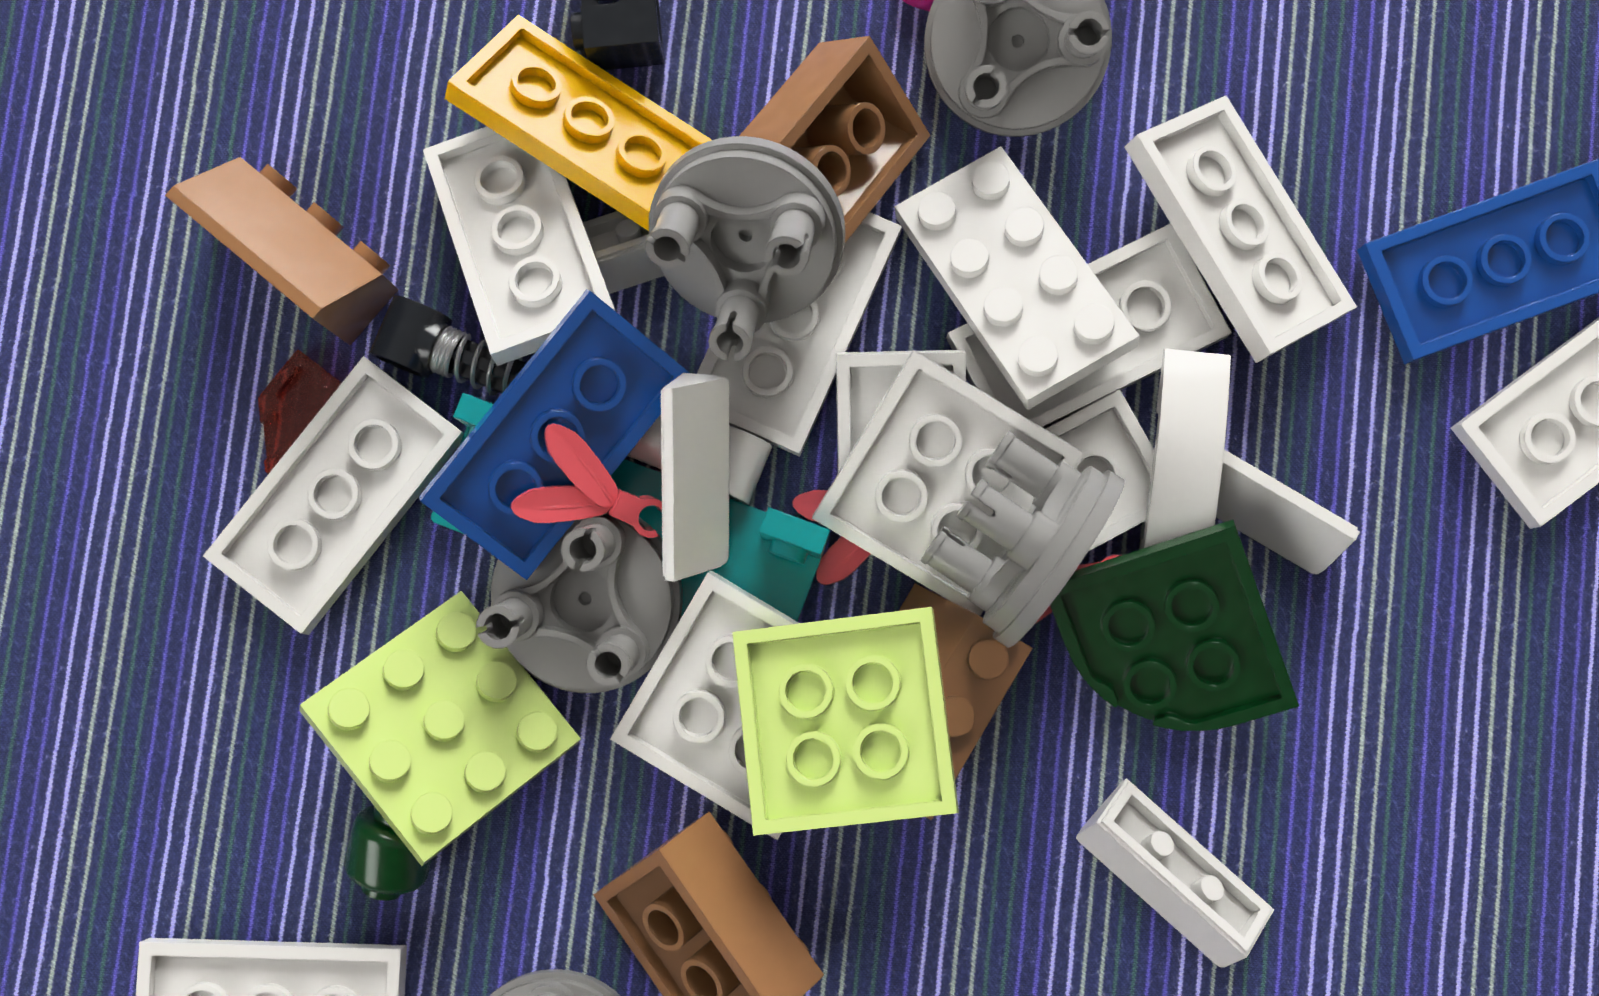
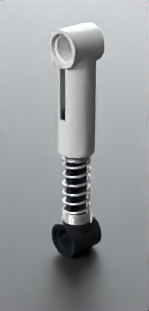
M398 295L393 296L369 351V354L419 377L428 379L430 374L436 372L441 374V376H446V378L454 375L458 383L470 380L474 389L485 386L489 395H496L499 392L503 393L526 365V362L516 359L497 366L490 355L486 340L481 341L479 344L471 341L470 334L457 330V328H452L453 321L448 316L419 302ZM661 414L627 455L661 469ZM729 425V498L749 505L772 445L753 434Z

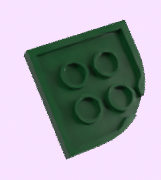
M1233 519L1076 570L1050 605L1072 662L1089 686L1113 707L1116 708L1119 705L1133 714L1152 720L1154 726L1180 731L1217 730L1299 707L1294 688Z

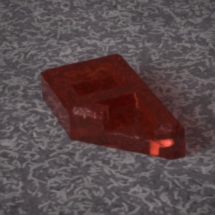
M299 349L293 353L258 397L260 423L264 425L267 459L264 460V466L267 474L271 472L342 383Z

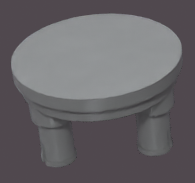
M934 0L927 18L924 36V51L929 76L934 88L946 106L956 116L974 128L986 133L1006 137H1024L1043 133L1058 127L1078 113L1089 102L1101 84L1108 67L1112 47L1111 20L1105 0Z
M747 136L724 137L707 141L692 148L678 158L667 170L654 194L650 206V237L646 240L645 250L649 259L660 267L667 281L681 297L699 310L717 318L708 340L712 352L720 359L727 361L731 347L735 345L734 361H739L749 354L754 333L764 323L781 320L799 312L816 301L829 287L839 268L845 246V221L839 199L825 176L802 155L784 145L762 138Z
M1010 431L1001 440L985 466L990 470H995L1035 497L1032 502L1036 506L1034 512L1030 514L990 487L988 482L981 479L970 495L991 508L993 514L989 516L966 500L956 516L1008 549L1002 558L995 556L991 560L943 526L920 560L969 592L967 599L986 611L983 623L994 630L993 638L1007 648L1014 646L1025 636L1066 585L1106 524L1125 483L1124 479L1110 470L1101 473L1094 467L1088 466L1080 473L1062 460L1056 465L1016 438L1015 434Z
M606 513L597 517L575 520L528 580H525L498 559L491 583V606L479 614L476 628L486 625L487 630L478 634L480 640L485 645L492 648L507 647L527 672L548 685L577 693L606 692L635 681L653 667L680 621L683 604L681 580L675 582L665 581L662 570V538L659 534L655 538L643 537L634 531L628 523ZM639 517V524L641 527L650 526L648 523H646Z

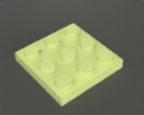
M462 591L301 703L299 708L300 713L421 866L435 857L581 740L579 735L524 667L514 658L507 647L492 648L480 640L478 634L487 630V627L485 625L476 628V622L480 613Z
M932 607L732 632L753 836L959 813L935 616Z

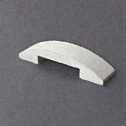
M1163 349L1156 407L1158 423L1144 538L1140 539L1139 550L1215 525L1226 437L1231 355Z

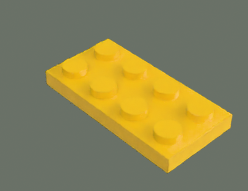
M517 15L448 81L444 98L648 231L650 206L654 194L667 170L687 151L707 141H711L710 138L520 15Z

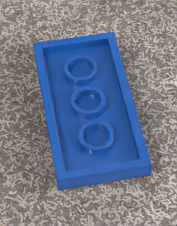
M1599 159L1365 243L1357 250L1404 365L1599 294Z
M586 289L420 494V502L525 580H528L575 521L533 523L518 517L510 508L511 502L529 489L544 486L574 485L547 451L544 439L547 425L559 424L576 432L588 444L611 476L660 416L661 390L663 387L682 373L690 372L593 292Z

